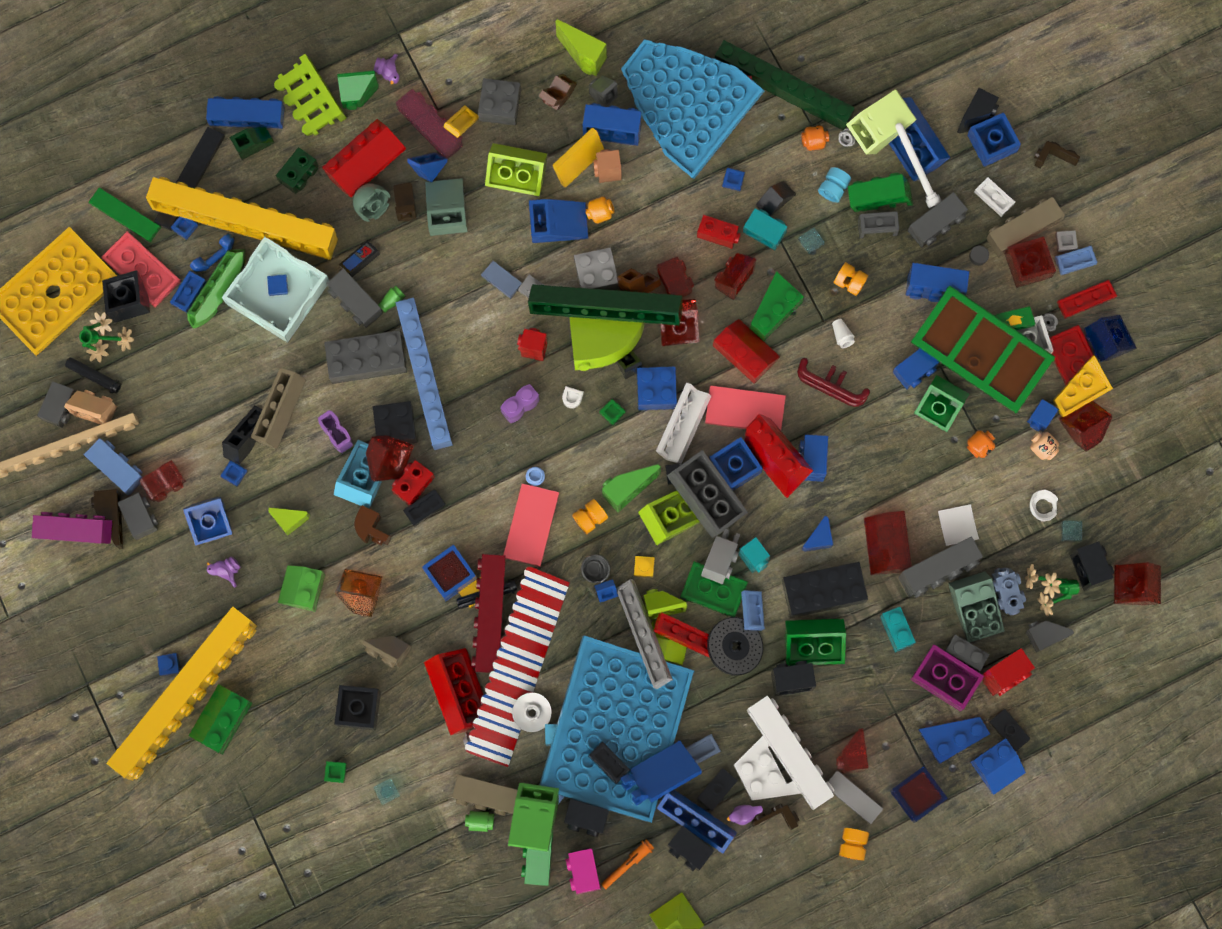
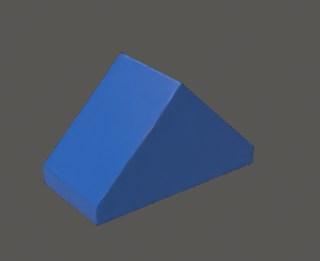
M430 153L408 158L407 162L419 177L432 183L448 159L437 153Z
M827 516L822 519L806 541L802 551L808 552L832 548L833 541Z

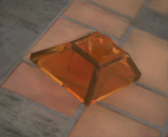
M345 569L336 588L335 595L353 614L372 617L377 605L383 576Z

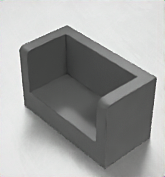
M898 212L860 214L858 219L859 239L864 238L865 234L893 232V236H897L899 232Z

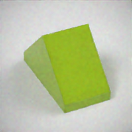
M269 508L268 510L287 535L291 534L310 518L307 511Z

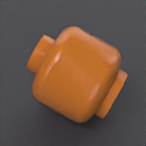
M821 125L806 127L804 132L801 133L802 145L809 151L824 149L826 142H829V133L824 131Z
M978 430L967 440L968 446L966 448L976 458H985L995 449L993 442L995 438L988 430L985 433L982 430Z

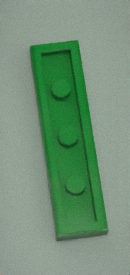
M101 188L97 189L88 202L148 242H151L161 229L158 224Z

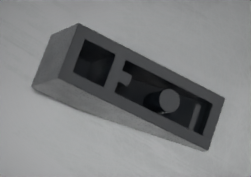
M254 405L222 442L224 458L240 465L251 452L256 441L250 437L261 414V408Z

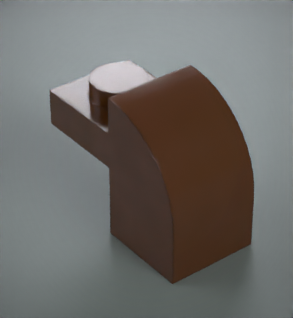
M564 74L556 75L550 87L543 89L539 97L542 98L546 105L551 106L557 111L569 99L577 83Z
M632 268L617 276L620 291L649 293L661 285L660 278L649 272L643 275Z
M362 505L354 522L356 533L366 544L371 537L372 542L380 546L382 544L388 546L391 540L390 536L375 529L381 518L380 514Z

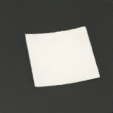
M971 504L938 511L946 546L957 544L971 536L974 540L979 539Z

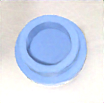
M532 467L526 472V480L530 485L539 486L544 482L545 474L541 468Z

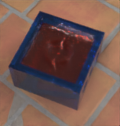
M925 766L890 790L913 823L948 799Z

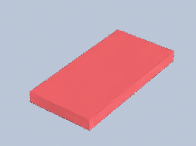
M128 231L101 257L119 275L137 270L147 291L149 303L154 308L181 282L174 273Z
M710 386L709 394L711 398L707 405L705 424L746 429L756 416L761 414L772 419L780 430L782 429L786 395Z
M527 484L521 485L503 554L506 555V559L541 567L559 492Z

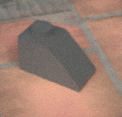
M602 75L599 79L595 78L589 84V94L598 104L607 107L618 98L617 83Z
M1039 620L1028 625L1030 629L1026 631L1036 653L1074 634L1072 629L1048 621L1040 623Z

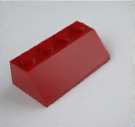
M376 119L322 168L330 180L352 198L361 186L369 183L403 153L406 147L385 124Z
M758 414L746 427L745 443L765 473L782 494L788 498L814 470L772 419Z
M463 648L437 654L425 661L424 664L450 736L473 729V721L479 717L477 710L480 706L484 705L481 703L483 692L474 668H472L467 649Z

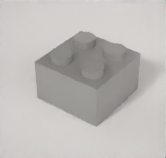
M611 247L574 255L580 288L619 289Z

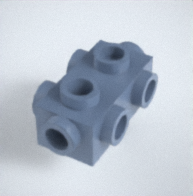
M997 568L992 577L994 590L998 595L999 610L1009 615L1018 614L1020 609L1024 608L1023 602H1026L1025 594L1019 590L1018 586L1021 584L1020 576L1011 568Z

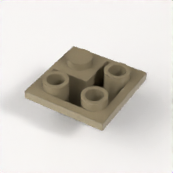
M394 636L364 640L362 643L365 647L364 651L368 655L376 659L378 656L381 657L383 663L392 668L395 665L400 668L411 649L409 644Z

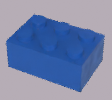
M596 103L586 104L583 119V136L591 128H594L598 132L601 141L638 146L641 131V111L634 108L620 109L617 106L603 107Z
M912 263L908 273L905 295L910 296L911 299L926 298L931 302H939L949 286L966 295L970 271Z

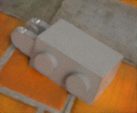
M728 529L724 530L722 538L716 536L701 574L702 577L723 584L725 578H730L733 570L730 567L731 562L735 563L739 554L736 549L740 534L736 533L733 542L727 540L729 535Z

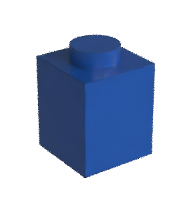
M1042 399L1027 422L1034 430L1044 432L1059 409Z

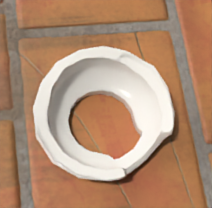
M1048 490L1035 492L1029 502L1031 513L1041 521L1053 519L1057 515L1058 498ZM1039 500H1047L1052 503V511L1041 514L1036 509V503Z

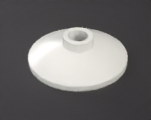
M527 693L520 696L512 710L516 725L527 732H537L545 728V724L549 723L552 714L548 700L538 693ZM530 710L536 711L534 717L529 716Z

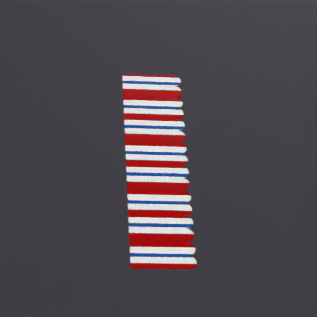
M527 567L524 570L526 578L520 582L523 590H519L516 594L518 601L512 607L515 613L509 615V622L511 624L505 627V634L507 636L501 639L502 648H499L497 651L499 659L493 662V668L496 671H492L489 674L491 682L486 684L485 691L487 694L481 698V703L484 706H480L477 710L479 717L473 721L475 729L469 733L471 741L465 745V750L468 753L506 767L509 766L521 730L514 722L512 715L513 706L520 696L533 693L570 583L533 567Z

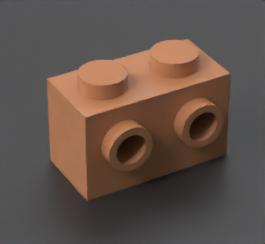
M604 149L596 153L593 167L595 177H599V183L621 180L619 150L611 151L610 149Z

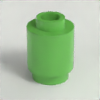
M470 811V815H466L465 827H469V831L488 832V830H493L494 814L483 811Z

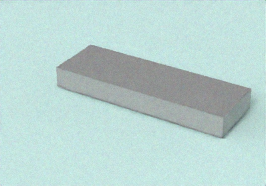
M836 771L828 782L834 789L832 793L869 824H872L883 810L881 806L839 771Z

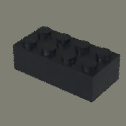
M860 562L783 577L782 579L790 618L863 604L868 600Z

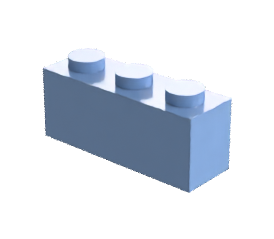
M99 438L84 456L129 496L145 480L141 476L143 472L135 465L131 467L127 463L129 459L121 452L119 454L114 452L113 450L116 447L108 440L103 442Z

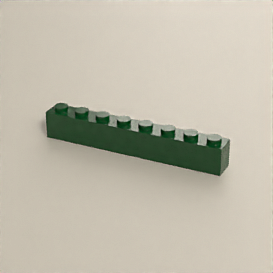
M723 40L715 54L716 60L733 65L745 75L752 76V80L762 89L841 130L846 129V124L850 122L855 107Z
M532 284L528 298L530 314L680 325L683 311L682 295Z

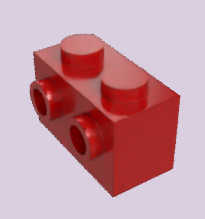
M536 328L524 329L523 334H519L517 341L521 357L544 361L548 345L547 334L541 333Z
M416 460L413 463L410 462L404 469V475L401 478L398 477L392 484L393 494L409 506L417 501L435 478L431 471Z

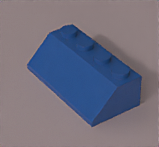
M911 97L903 98L917 119L905 131L927 175L939 168L951 157ZM898 135L889 145L911 179L916 181L919 177Z

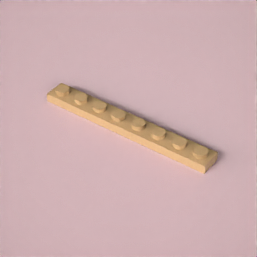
M134 413L2 461L0 462V478L8 476V473L12 471H22L28 465L41 464L47 458L60 457L63 455V452L68 450L76 451L87 443L94 444L99 438H110L116 436L117 432L122 430H132L136 425L140 424Z

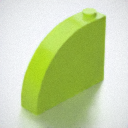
M569 317L575 370L586 371L608 366L628 355L639 342L645 323Z

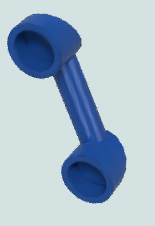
M230 233L224 235L219 241V244L222 246L221 249L206 261L201 257L196 258L190 264V268L194 272L208 270L228 250L232 249L234 237Z

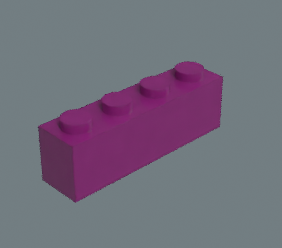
M41 512V515H33L31 538L110 544L112 520H105V516L93 515V519H87L88 515L76 514L75 518H71L69 513H58L57 517L53 516V512Z

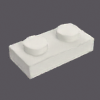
M988 177L974 191L1001 217L1015 204V201Z

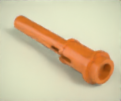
M647 839L645 841L642 840V844L629 854L630 857L601 883L605 889L613 884L633 864H638L648 853H653L654 847Z

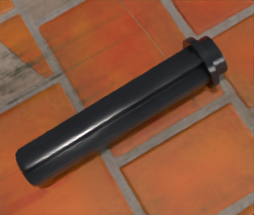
M71 357L66 360V368L108 389L111 394H117L120 391L122 384L119 383V380H113Z
M508 579V582L504 583L503 595L510 592L514 594V591L518 590L514 579ZM480 591L458 598L457 605L459 609L475 604L476 597H480Z

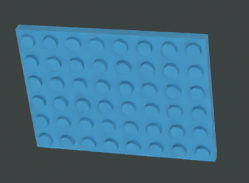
M582 636L539 786L559 788L560 796L652 823L658 799L652 803L649 799H646L636 806L632 801L633 796L631 792L639 789V787L634 785L625 791L621 785L623 783L622 780L615 784L588 755L603 741L631 769L673 745L694 670L666 662L673 680L659 689H655L640 653Z

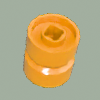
M845 262L835 278L834 284L841 288L847 287L848 292L857 296L869 275L861 270L855 271L854 266Z
M595 499L585 504L584 510L580 508L572 514L574 520L585 534L593 531L596 524L600 525L608 519L607 514Z
M844 828L842 839L845 843L840 846L839 856L864 861L866 849L863 845L867 844L869 833L857 829Z

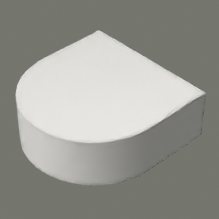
M566 386L562 396L564 405L568 408L578 407L582 401L584 391Z

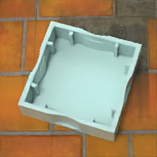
M264 237L249 258L244 270L237 275L222 299L228 306L288 343L327 287L329 279L323 272L307 262L295 258L286 249ZM287 275L288 294L269 296L267 276Z

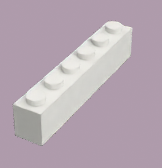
M766 696L749 707L747 712L811 809L814 810L834 796L832 793L834 789L828 781L825 782L821 777L823 772L817 764L814 766L810 760L812 756L807 748L803 749L800 745L801 739L795 731L792 732L788 727L790 723L784 714L781 716L778 712L779 706L776 701Z

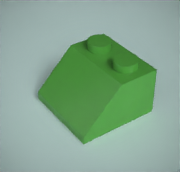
M288 565L278 603L316 612L325 578L324 572L302 566Z

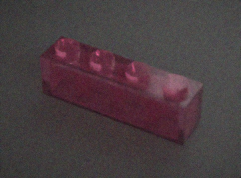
M411 89L396 102L397 110L441 156L449 159L463 147L462 136L457 138L443 127L447 120L437 115V110L433 105H428L425 102V98L420 92L416 93Z

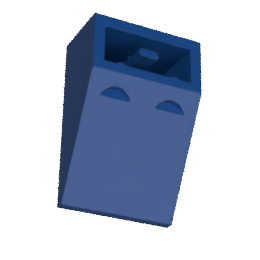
M553 199L529 200L532 243L588 239L585 202Z

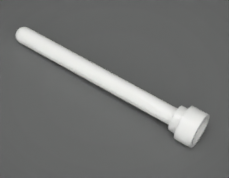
M897 123L895 128L927 195L925 196V202L928 208L933 207L942 200L939 194L933 192L903 125Z

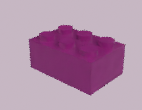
M933 644L910 680L961 712L966 707L984 676Z

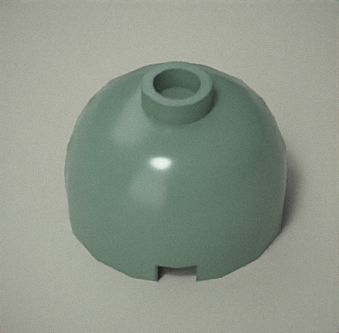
M374 183L365 184L355 192L353 208L364 221L369 222L370 220L368 219L371 218L376 220L387 210L389 206L387 200L388 197L390 198V194L380 185Z

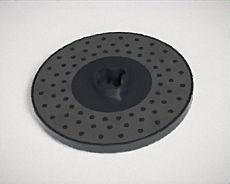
M729 617L719 621L711 629L707 639V650L711 661L720 671L729 675L739 676L747 674L757 667L763 655V641L758 630H744L743 618ZM734 643H738L736 650L732 648Z

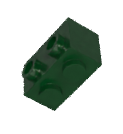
M298 147L275 176L279 183L296 194L298 191L303 190L308 178L316 174L318 163L315 158Z

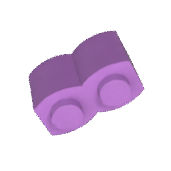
M530 384L523 386L516 393V396L504 401L500 408L501 413L509 423H514L524 415V412L533 409L538 404L539 394Z
M329 410L318 417L322 430L330 438L337 451L343 453L353 446L349 433L342 427L338 417Z

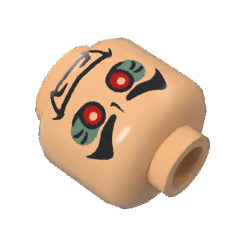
M1038 432L1031 438L1030 449L1041 460H1050L1059 452V442L1049 432Z

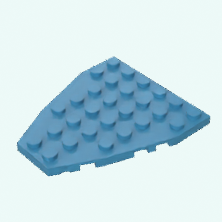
M643 40L621 68L627 80L629 90H631L635 99L636 107L641 111L643 119L652 130L653 136L663 149V153L693 179H695L765 91L733 65L723 63L683 47L655 43L649 40Z

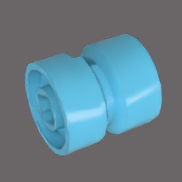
M831 167L825 177L826 180L822 182L818 192L825 199L837 203L843 196V189H847L851 177L845 171Z

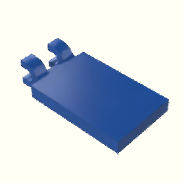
M678 741L631 768L630 774L621 777L623 782L621 785L625 791L634 785L639 787V789L631 792L633 796L632 801L637 806L646 799H649L652 803L702 774V770L682 742Z

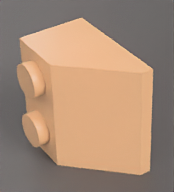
M77 390L64 406L73 416L100 425L112 421L117 408L112 402L113 399L106 396L96 397L95 393L84 390V392Z

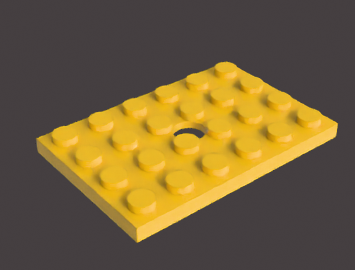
M68 227L0 288V319L37 356L104 296L102 280L117 275ZM52 285L60 287V294L56 298H49L47 296V289Z

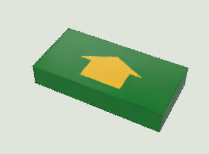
M1030 306L995 315L1015 330L1033 327L1036 324Z

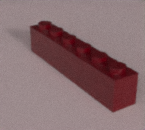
M482 554V558H478L477 570H481V578H477L476 589L480 590V597H476L475 609H479L478 617H474V628L478 629L477 636H473V648H476V656H472V668H475V672L491 673L496 671L493 668V662L499 659L497 651L501 644L506 555Z

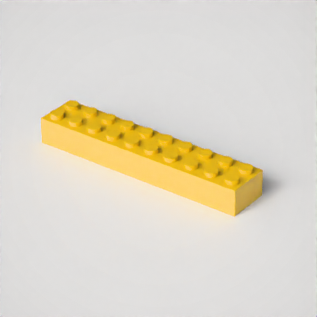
M153 177L146 196L152 210L191 219L194 222L261 241L266 237L279 246L328 260L332 259L338 240L335 229L330 224H317L309 218H296L297 216L292 213H278V210L268 207L264 209L256 203H243L242 200L235 197L229 199L218 192L211 194L200 187H195L194 189L182 182H177V184L170 182L165 177Z
M232 607L106 764L122 777L132 781L134 779L137 780L143 774L145 765L147 763L150 764L156 758L157 750L160 747L163 748L168 743L170 734L180 728L182 719L185 716L188 717L193 712L194 704L205 697L207 694L206 689L217 682L219 679L218 674L222 669L226 670L232 662L231 658L242 651L244 648L243 643L247 638L251 639L254 636L257 625L236 608Z

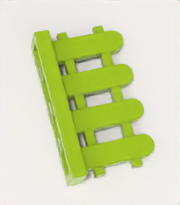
M304 54L299 57L302 62L300 65L296 63L293 65V70L284 76L282 73L278 75L279 79L275 81L274 87L278 91L287 90L288 94L284 96L283 101L287 106L296 105L297 109L292 114L294 119L297 121L305 119L306 124L302 126V132L307 136L312 134L316 136L319 134L318 130L328 123L333 125L335 123L334 119L337 118L342 122L347 117L311 59ZM308 74L311 76L309 80L306 77ZM302 79L304 83L292 90L290 86ZM317 89L321 92L318 95L315 92ZM311 94L313 98L301 105L299 101ZM328 104L330 108L326 110L324 105ZM320 108L322 113L310 120L309 115Z

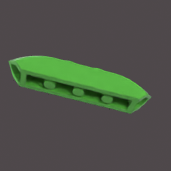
M233 249L225 253L187 312L188 321L193 329L204 325L217 313V307L223 302V295L237 275L243 270L245 249Z

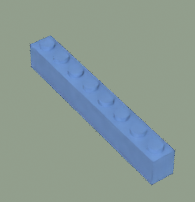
M410 298L395 302L434 450L453 446L415 299Z

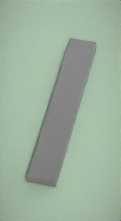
M629 579L617 587L616 591L653 688L659 689L673 679L655 632H653V627L636 583L633 579Z

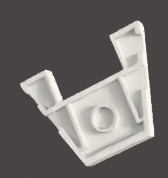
M764 736L734 764L751 801L801 794L793 781L788 784L786 783L768 748L770 745Z

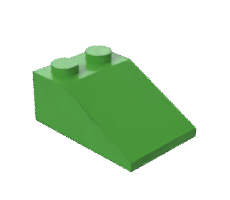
M657 464L618 475L613 479L610 477L602 485V496L619 513L660 476L661 467Z

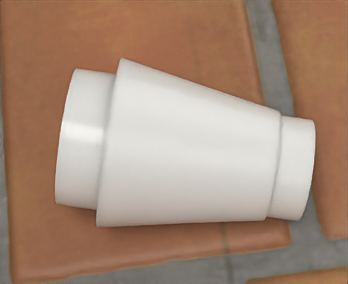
M842 319L835 320L832 325L837 345H840L841 348L853 345L855 336Z

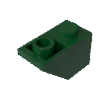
M266 127L246 128L230 137L241 160L274 144Z

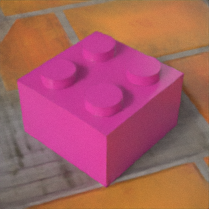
M587 849L568 853L569 858L565 860L568 871H572L573 878H570L572 891H576L578 895L601 890L593 850Z

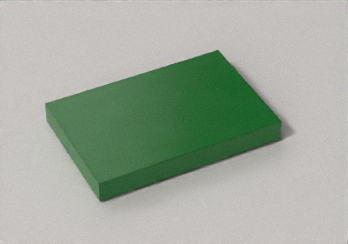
M694 561L680 598L726 616L735 617L742 600L741 592L746 589L748 581L730 575L729 579L725 578L723 584L702 577L704 565Z

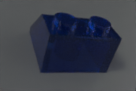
M1121 315L1100 318L1084 328L1086 337L1091 342L1095 356L1100 362L1112 360L1137 348Z

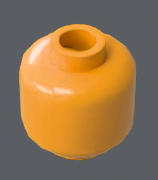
M603 196L589 201L588 209H586L588 219H592L597 224L610 220L612 214L615 213L611 200Z

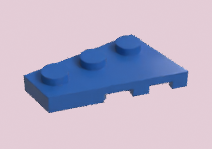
M980 717L919 729L939 764L990 734Z

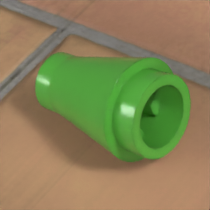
M395 285L388 290L378 306L386 313L396 306L395 302L402 301L406 295Z

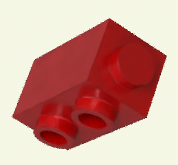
M703 215L697 231V238L732 249L734 243L738 244L741 233H738L739 226Z

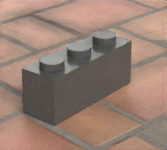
M953 192L909 226L908 232L921 248L926 244L930 246L937 240L936 237L938 235H945L951 230L950 226L954 223H961L966 218L965 215L968 209Z
M344 268L327 282L328 293L334 299L338 298L341 301L340 306L346 312L350 311L354 315L352 318L359 326L362 324L367 328L383 314L381 308Z

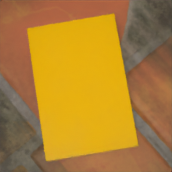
M591 128L553 164V168L563 187L566 188L593 163V160L596 159V153L604 150L598 132L594 128Z

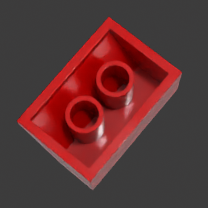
M740 319L727 326L713 342V347L754 384L780 358L774 350Z

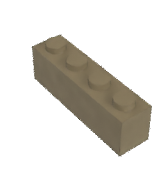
M1053 197L1048 200L1044 198L1037 203L1036 207L1032 209L1028 207L1021 212L1020 216L1016 218L1012 216L1005 221L1004 225L1000 227L996 225L991 228L986 239L996 255L1000 257L1063 220L1065 214Z
M283 368L279 369L250 438L262 445L274 449L278 448L306 379L296 372Z
M458 775L452 798L456 800V804L467 806L470 803L475 805V809L486 811L487 808L494 810V814L505 816L506 813L513 814L518 790Z

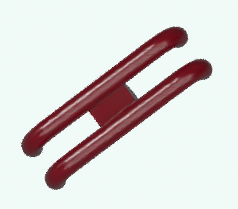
M807 358L801 359L797 373L799 379L806 385L852 407H859L867 401L870 394L868 388H865L861 394H854L840 387L847 374L846 371L843 370L840 373L839 379L834 384L830 382V379L836 371V366L832 365L824 379L808 371Z

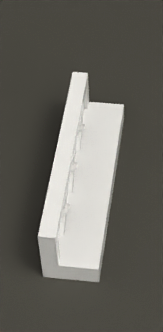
M686 383L656 450L665 460L682 464L711 398L709 393L697 390L692 384Z

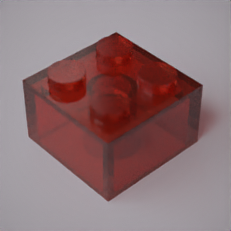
M1044 237L1009 246L1004 253L1016 288L1050 279L1056 272Z

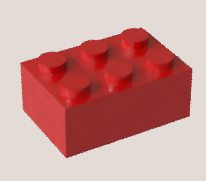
M1020 648L983 673L984 678L982 681L992 696L997 693L1001 696L1033 675L1031 671L1035 667L1023 649Z

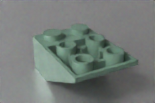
M463 178L433 181L432 183L425 182L430 236L468 232Z
M986 572L948 583L967 642L970 643L1005 631L993 581Z

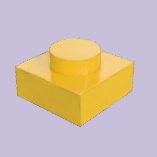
M635 556L634 576L653 578L655 557Z

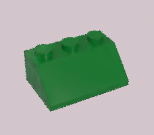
M844 619L785 620V650L788 666H794L798 661H807L808 663H813V665L845 664L846 629Z
M218 684L189 736L223 755L252 703Z

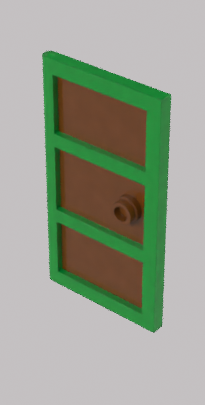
M952 286L947 287L946 292L911 341L912 344L1015 414L1019 411L1050 364L1055 360L1054 355Z

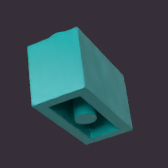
M755 208L743 227V233L775 251L786 234L788 226L782 220L770 217L766 211Z
M756 537L740 548L739 556L752 573L755 571L759 573L767 567L770 555Z
M901 607L882 613L880 619L895 653L916 643Z

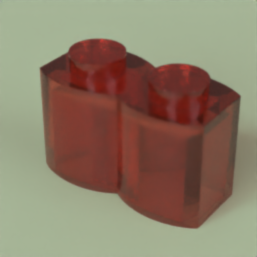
M677 256L657 265L658 275L667 294L682 295V297L692 294L694 284L691 277L687 278L685 274L687 269L683 260L680 261Z
M171 460L144 476L139 482L150 500L161 502L167 498L169 492H176L182 489L186 480L175 462Z

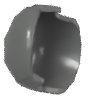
M593 554L583 560L581 572L588 582L602 583L609 577L611 567L609 561L604 556Z

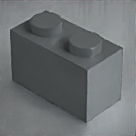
M52 381L37 416L42 421L63 428L64 424H67L70 419V412L64 407L65 403L76 391Z
M137 493L118 502L129 530L136 540L158 531L156 527L158 521L154 513L150 514L148 508L151 506L146 496L143 497L140 493Z
M957 635L951 638L945 649V652L978 673L990 655Z

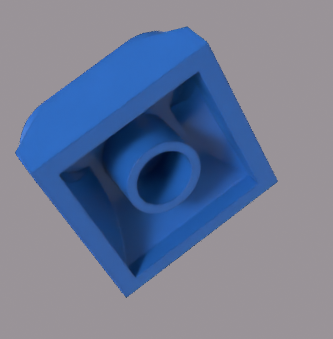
M221 497L194 503L183 509L195 546L233 534L225 511V504Z

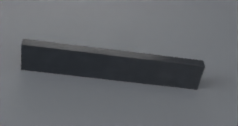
M207 127L176 184L177 182H182L190 188L195 189L221 145L225 137L224 134ZM159 212L154 223L172 231L171 226L179 217Z

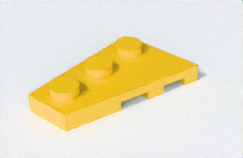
M1092 356L1053 399L1061 417L1067 416L1113 389L1095 356Z

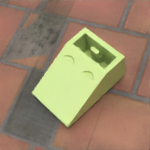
M894 90L860 112L846 125L866 154H877L899 135L895 128L897 123H901L904 129H906L917 119L898 91Z

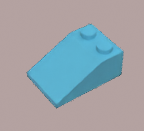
M357 440L336 480L334 495L360 506L363 505L370 508L393 457V453Z

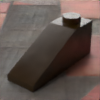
M117 489L94 491V497H91V506L98 516H105V520H112L111 539L117 548L123 549L122 512L118 505V502L121 501V492Z

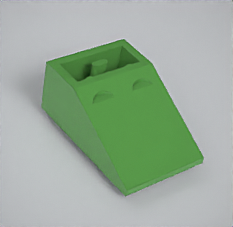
M519 783L508 846L548 852L559 803V788Z

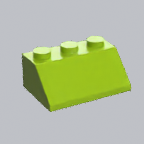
M493 143L488 155L485 186L540 196L548 154Z

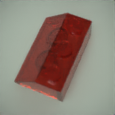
M905 511L886 512L864 518L870 575L901 573L912 567Z

